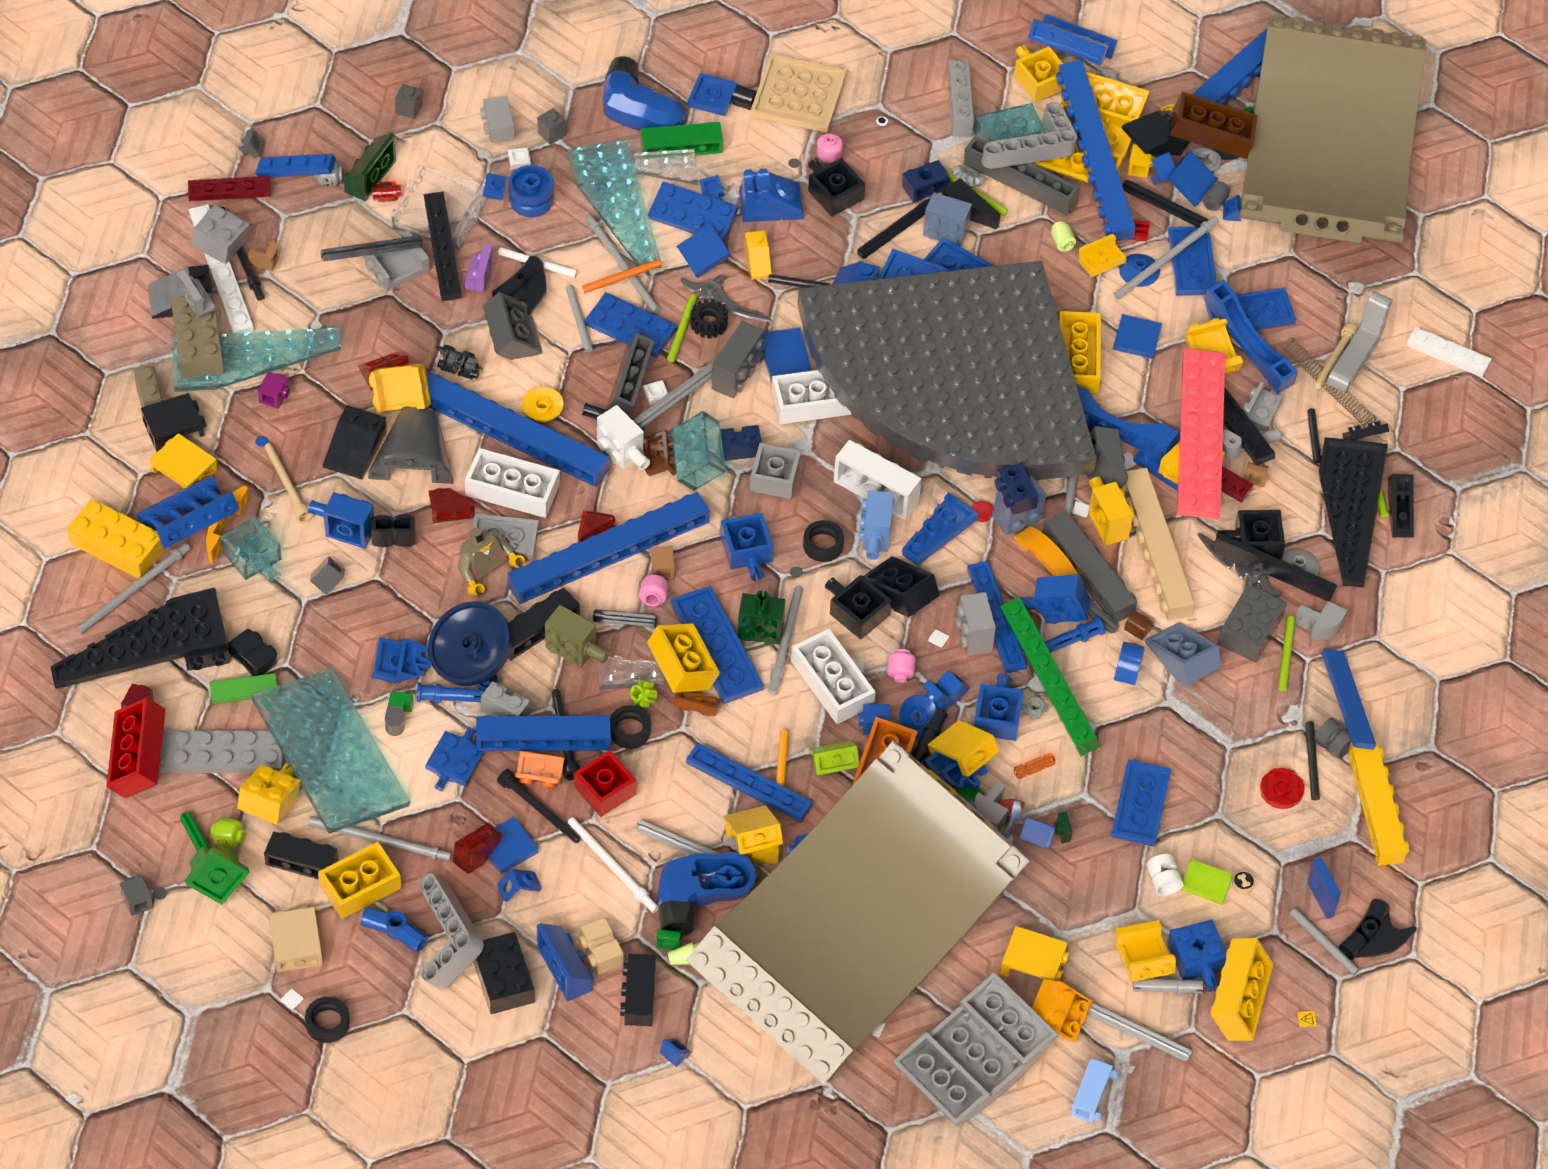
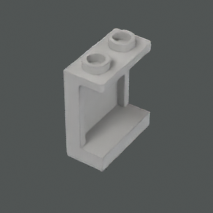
M409 231L401 234V238L412 236ZM422 248L366 255V260H364L369 271L372 270L375 274L378 284H382L387 291L430 271L429 257Z

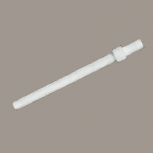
M574 817L570 818L568 824L634 893L633 896L638 902H643L652 913L657 912L658 905L649 897L650 893L644 887H640Z

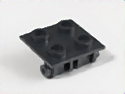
M444 345L443 347L436 346L443 357V360L440 359L437 365L441 371L452 372L455 375L458 370V376L470 380L478 378L479 371L477 369L483 370L475 354L468 351H463V353L457 352L454 347Z

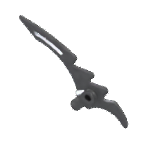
M718 275L714 281L709 280L700 284L692 283L684 277L681 278L682 284L691 292L701 291L699 298H713L715 304L718 301L721 304H726V310L736 315L772 322V319L761 312L742 307L729 299L720 286L725 281L721 275Z
M1198 533L1200 540L1219 562L1228 569L1235 566L1239 578L1247 575L1250 585L1254 586L1260 583L1261 590L1274 596L1282 595L1281 592L1275 590L1269 584L1267 574L1224 555L1220 556L1217 552L1211 550L1212 546L1209 543L1213 545L1215 541Z

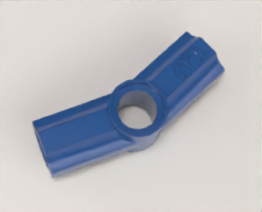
M367 906L363 911L361 926L387 933L391 939L399 940L414 953L420 952L428 942V936L406 920V916L401 911L387 912Z

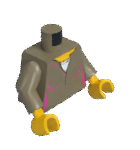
M474 528L470 531L471 538L460 546L461 555L458 569L464 581L469 583V595L478 596L476 588L479 593H484L485 588L482 584H476L475 582L507 560L506 556L509 557L510 565L519 568L516 565V559L518 558L521 562L525 563V558L514 554V549L498 534Z

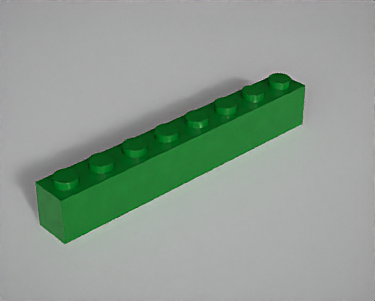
M1017 597L1001 605L1000 608L1080 757L1099 748L1100 745L1096 735L1021 598Z

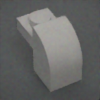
M1329 601L1321 613L1301 605L1297 611L1295 623L1302 628L1312 630V639L1328 640L1336 636L1345 622L1347 610Z
M999 781L996 782L993 788L989 787L984 795L978 792L975 798V809L998 828V832L1007 822L1008 809L998 804L1004 797L1005 785Z

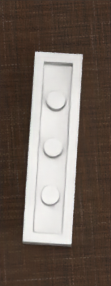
M1415 327L1406 345L1482 378L1492 359L1418 327Z

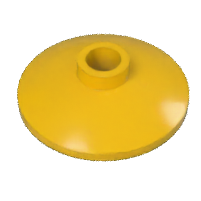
M536 387L529 390L523 396L521 406L528 418L534 421L546 422L555 419L561 414L564 403L562 396L556 390L549 387Z

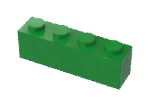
M720 122L640 128L643 160L723 153V136Z

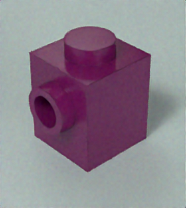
M268 371L258 389L259 403L279 409L282 401L287 399L290 393L287 377Z

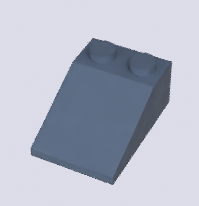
M1180 622L1145 639V644L1173 677L1186 685L1193 684L1222 667L1219 645Z

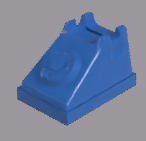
M752 169L744 171L742 184L739 186L742 222L779 221L781 217L783 220L803 219L800 183L773 174L767 169H760L758 172H753Z

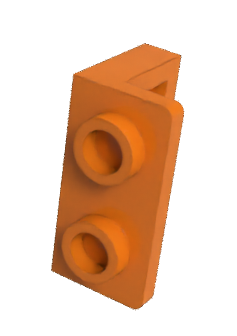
M520 751L515 777L520 778V783L533 785V781H540L542 786L555 788V784L561 785L565 758Z

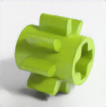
M638 680V685L632 686L630 697L634 701L633 705L649 708V703H655L657 691L653 687L654 683Z

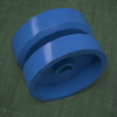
M526 165L513 171L509 178V203L512 209L517 214L525 217H538L551 209L554 198L551 173L537 165Z

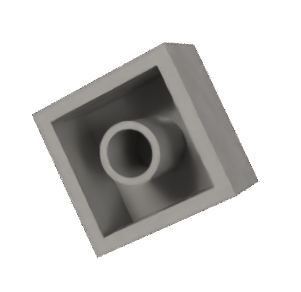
M214 205L193 228L191 246L226 264L248 240L250 223Z
M760 443L750 476V491L791 499L800 468L801 451Z
M986 592L960 596V603L956 605L958 617H955V626L961 632V648H965L967 656L992 652L996 627Z

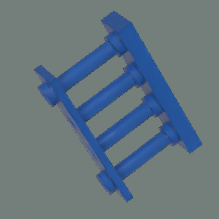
M1049 14L1044 15L1043 21L1033 20L1028 39L1098 65L1103 64L1105 57L1112 59L1118 42L1117 39Z
M210 475L138 512L137 516L141 524L153 530L156 529L162 548L165 549L239 511L233 492L230 491L221 496L215 478Z

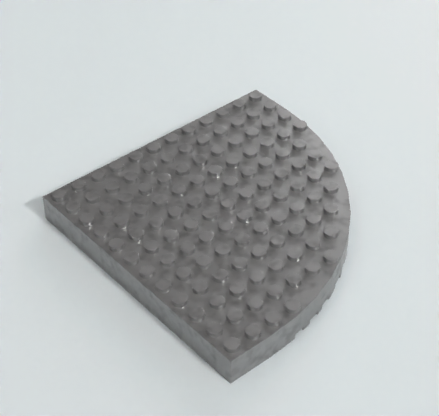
M1042 260L798 289L797 305L811 357H813L818 372L825 379V384L834 392V397L840 404L848 408L852 417H857L864 423L865 428L874 435L878 434L885 438L887 443L898 450L904 449L910 452L912 457L924 462H934L943 469L949 467L957 469L956 472L970 476H972V473L985 475L984 478L991 479L992 476L997 477L999 469L1022 463L1028 476H1033L1035 480L1094 474L1096 455Z

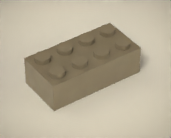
M207 293L214 303L213 293ZM184 296L171 298L182 379L223 374L215 310L197 317Z

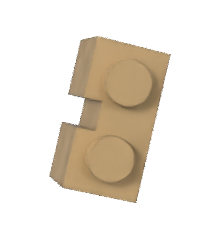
M606 917L580 927V936L578 937L582 950L586 949L588 963L591 968L595 967L598 975L623 966L624 954L613 936Z

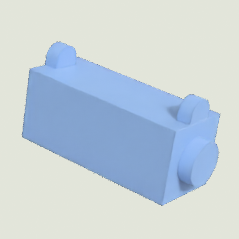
M1090 1059L1072 1105V1116L1093 1123V1120L1100 1121L1102 1115L1097 1110L1110 1078L1116 1079L1118 1076V1072L1112 1069L1113 1066L1103 1060Z

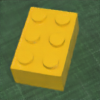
M693 623L658 625L647 642L673 693L710 690L720 674Z
M379 842L318 872L319 886L341 919L401 889L400 873Z

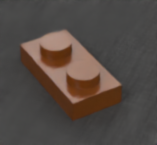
M678 692L673 706L685 711H697L705 716H716L721 707L722 699L695 692Z

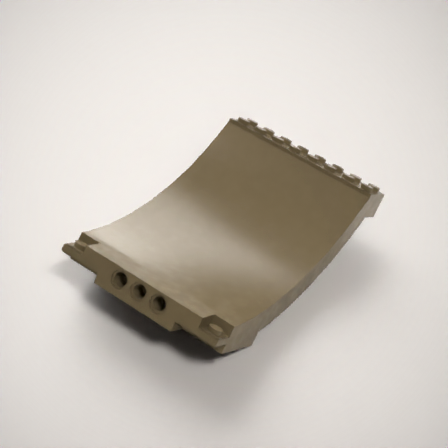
M1282 14L1269 15L1254 114L1257 115L1255 138L1247 157L1239 218L1280 224L1279 231L1360 244L1362 237L1401 243L1404 238L1409 172L1426 55V39L1419 35L1403 36L1400 32L1383 33L1384 31L1380 29L1364 30L1361 26L1344 27L1341 23L1324 24L1325 22L1322 20H1313L1311 22L1305 21L1302 17H1293L1292 19L1285 18V15Z
M893 740L879 758L872 762L852 787L795 849L745 899L709 931L686 961L819 1081L825 1084L833 1078L844 1063L909 998L966 934L978 924L1018 877V874L1028 864L1030 859L998 832V828L938 775L931 769L925 768Z

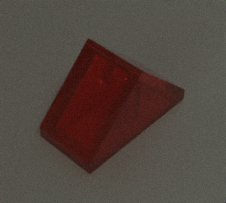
M583 510L578 531V543L592 535H598L611 527H615V516Z

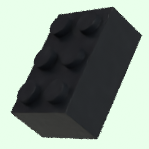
M511 932L482 940L484 943L483 950L473 963L490 1015L535 1003V989L516 933Z

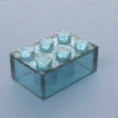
M1028 103L976 116L974 133L977 137L990 142L1046 133V130L1033 104Z
M701 411L671 430L676 476L679 483L695 491L726 472L719 420Z

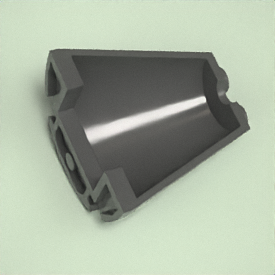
M408 406L401 409L369 470L368 479L390 480V468L431 470L432 483L453 484V475L439 420L433 409H417Z

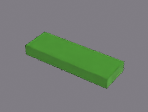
M275 673L209 682L212 705L278 696Z

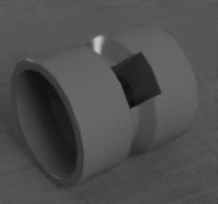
M1330 718L1319 728L1314 739L1323 747L1329 746V752L1338 759H1341L1348 753L1351 739L1348 730H1342V725L1334 718Z

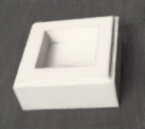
M528 147L508 149L511 169L531 165Z
M663 380L643 385V391L649 405L657 403L669 394Z

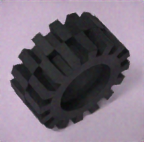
M705 299L704 303L699 301L697 305L693 306V309H691L690 325L691 329L695 330L696 335L700 333V337L704 338V335H707V338L711 339V335L716 338L718 333L722 335L723 330L726 331L728 311L724 305L721 306V302L718 301L715 304V300L711 299V302H708V299ZM705 316H713L717 320L707 322L702 320L701 318Z

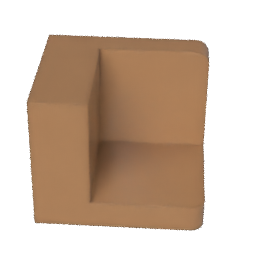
M271 241L267 250L261 248L250 250L248 253L250 265L273 271L280 257L279 243Z
M673 546L652 547V575L662 576L666 580H674Z

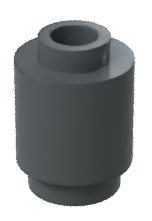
M1221 181L1214 183L1202 197L1204 206L1209 210L1217 211L1229 197V186Z

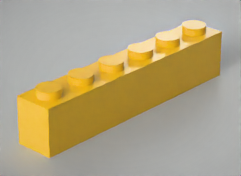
M1375 739L1376 746L1374 750L1354 748L1351 741L1348 756L1377 866L1404 863L1406 854L1409 853V845L1407 840L1404 841L1403 838L1404 827L1403 823L1399 822L1398 804L1393 801V786L1388 783L1389 773L1388 767L1383 764V749L1378 746L1377 739Z

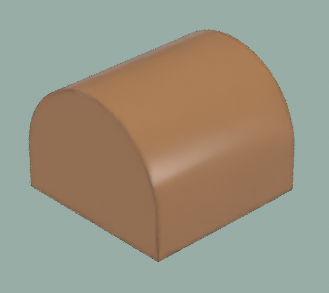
M1248 462L1244 479L1254 484V486L1264 488L1269 466L1260 464L1256 466L1255 463Z

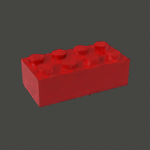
M148 697L115 711L106 787L125 799L158 785L166 709Z

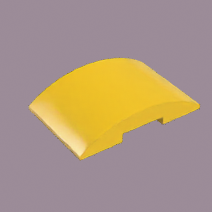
M1086 72L1119 174L1133 143V140L1121 127L1123 124L1142 117L1150 91ZM1061 98V104H1060V105L1063 107V109H1064V111H1065V113H1066V115H1067V112H1066L1067 102H1066V101L1063 102V100H1062V98ZM1077 140L1073 155L1034 163V165L1089 183L1087 179V173L1089 172L1087 168L1083 167V153L1077 148Z

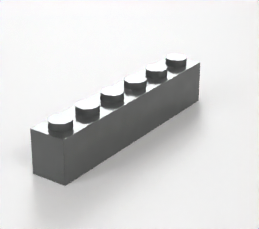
M974 136L966 146L964 165L1067 216L1077 204L1080 187L1032 163L994 169L986 168L982 165L981 160L984 145L987 141Z
M1065 510L1044 520L1042 533L1050 538L1069 559L1081 577L1085 589L1099 607L1117 623L1128 618L1136 610L1137 599L1135 595L1128 591L1124 581L1113 572L1111 564L1103 559L1099 549L1094 547L1089 541L1088 535L1081 531L1075 518L1070 516Z

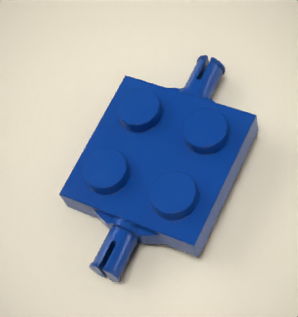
M468 727L463 737L446 730L425 765V769L439 777L434 786L436 790L439 788V791H443L447 781L458 783L464 787L467 785L485 751H476V744L471 741L476 733L473 728L471 730V727Z

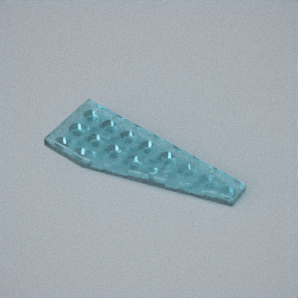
M627 140L568 149V158L576 186L635 264L639 266L660 259Z
M340 328L219 334L224 373L183 379L181 377L176 337H173L174 392L219 389L266 374L268 371L272 372L340 350Z

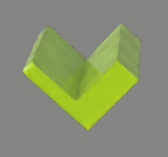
M852 741L809 748V752L813 756L816 775L858 768L859 766L857 745Z
M1190 859L1181 891L1223 905L1230 887L1232 873Z

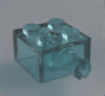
M257 516L220 536L222 552L245 580L259 572H262L270 583L275 582L272 578L276 581L280 579V572L273 566V564L282 560L280 543Z

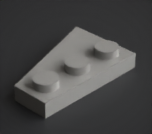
M483 514L474 515L472 529L480 528L489 533L498 534L514 549V553L533 560L539 520Z

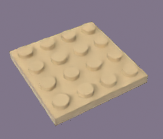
M770 53L750 111V116L828 133L847 70Z

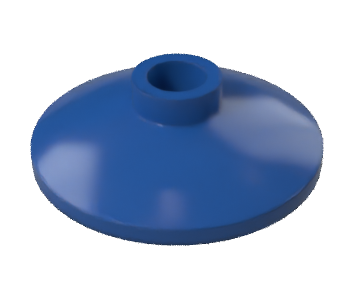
M1145 254L1129 255L1126 257V263L1119 266L1120 276L1128 283L1154 263L1155 260ZM1160 268L1136 287H1146L1155 283L1159 277Z
M910 696L900 707V725L918 731L915 739H920L924 733L925 725L929 724L937 709L936 705L926 696ZM914 714L917 715V721L914 720Z

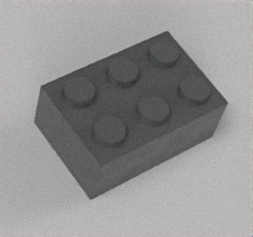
M741 321L712 364V390L732 399L735 398L738 392L741 393L743 391L745 381L753 376L757 363L760 364L765 356L763 347L766 340L764 339L763 329Z
M1248 584L1221 628L1217 645L1256 663L1284 617L1287 601Z

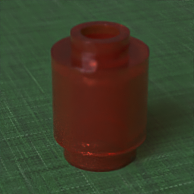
M396 181L377 182V184L372 185L373 201H398V197L402 196L401 185H397Z

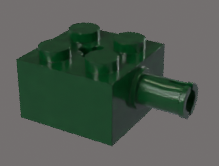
M762 590L758 591L756 595L742 593L738 615V638L745 641L780 645L784 627L786 599L770 597L767 591L762 596Z

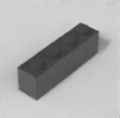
M635 333L628 342L607 410L617 405L625 414H629L633 409L654 340Z

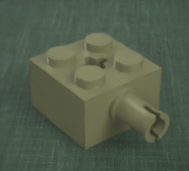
M561 605L557 607L545 622V647L551 653L558 654L569 663L580 667L590 657L602 664L608 660L610 652L596 645V624Z

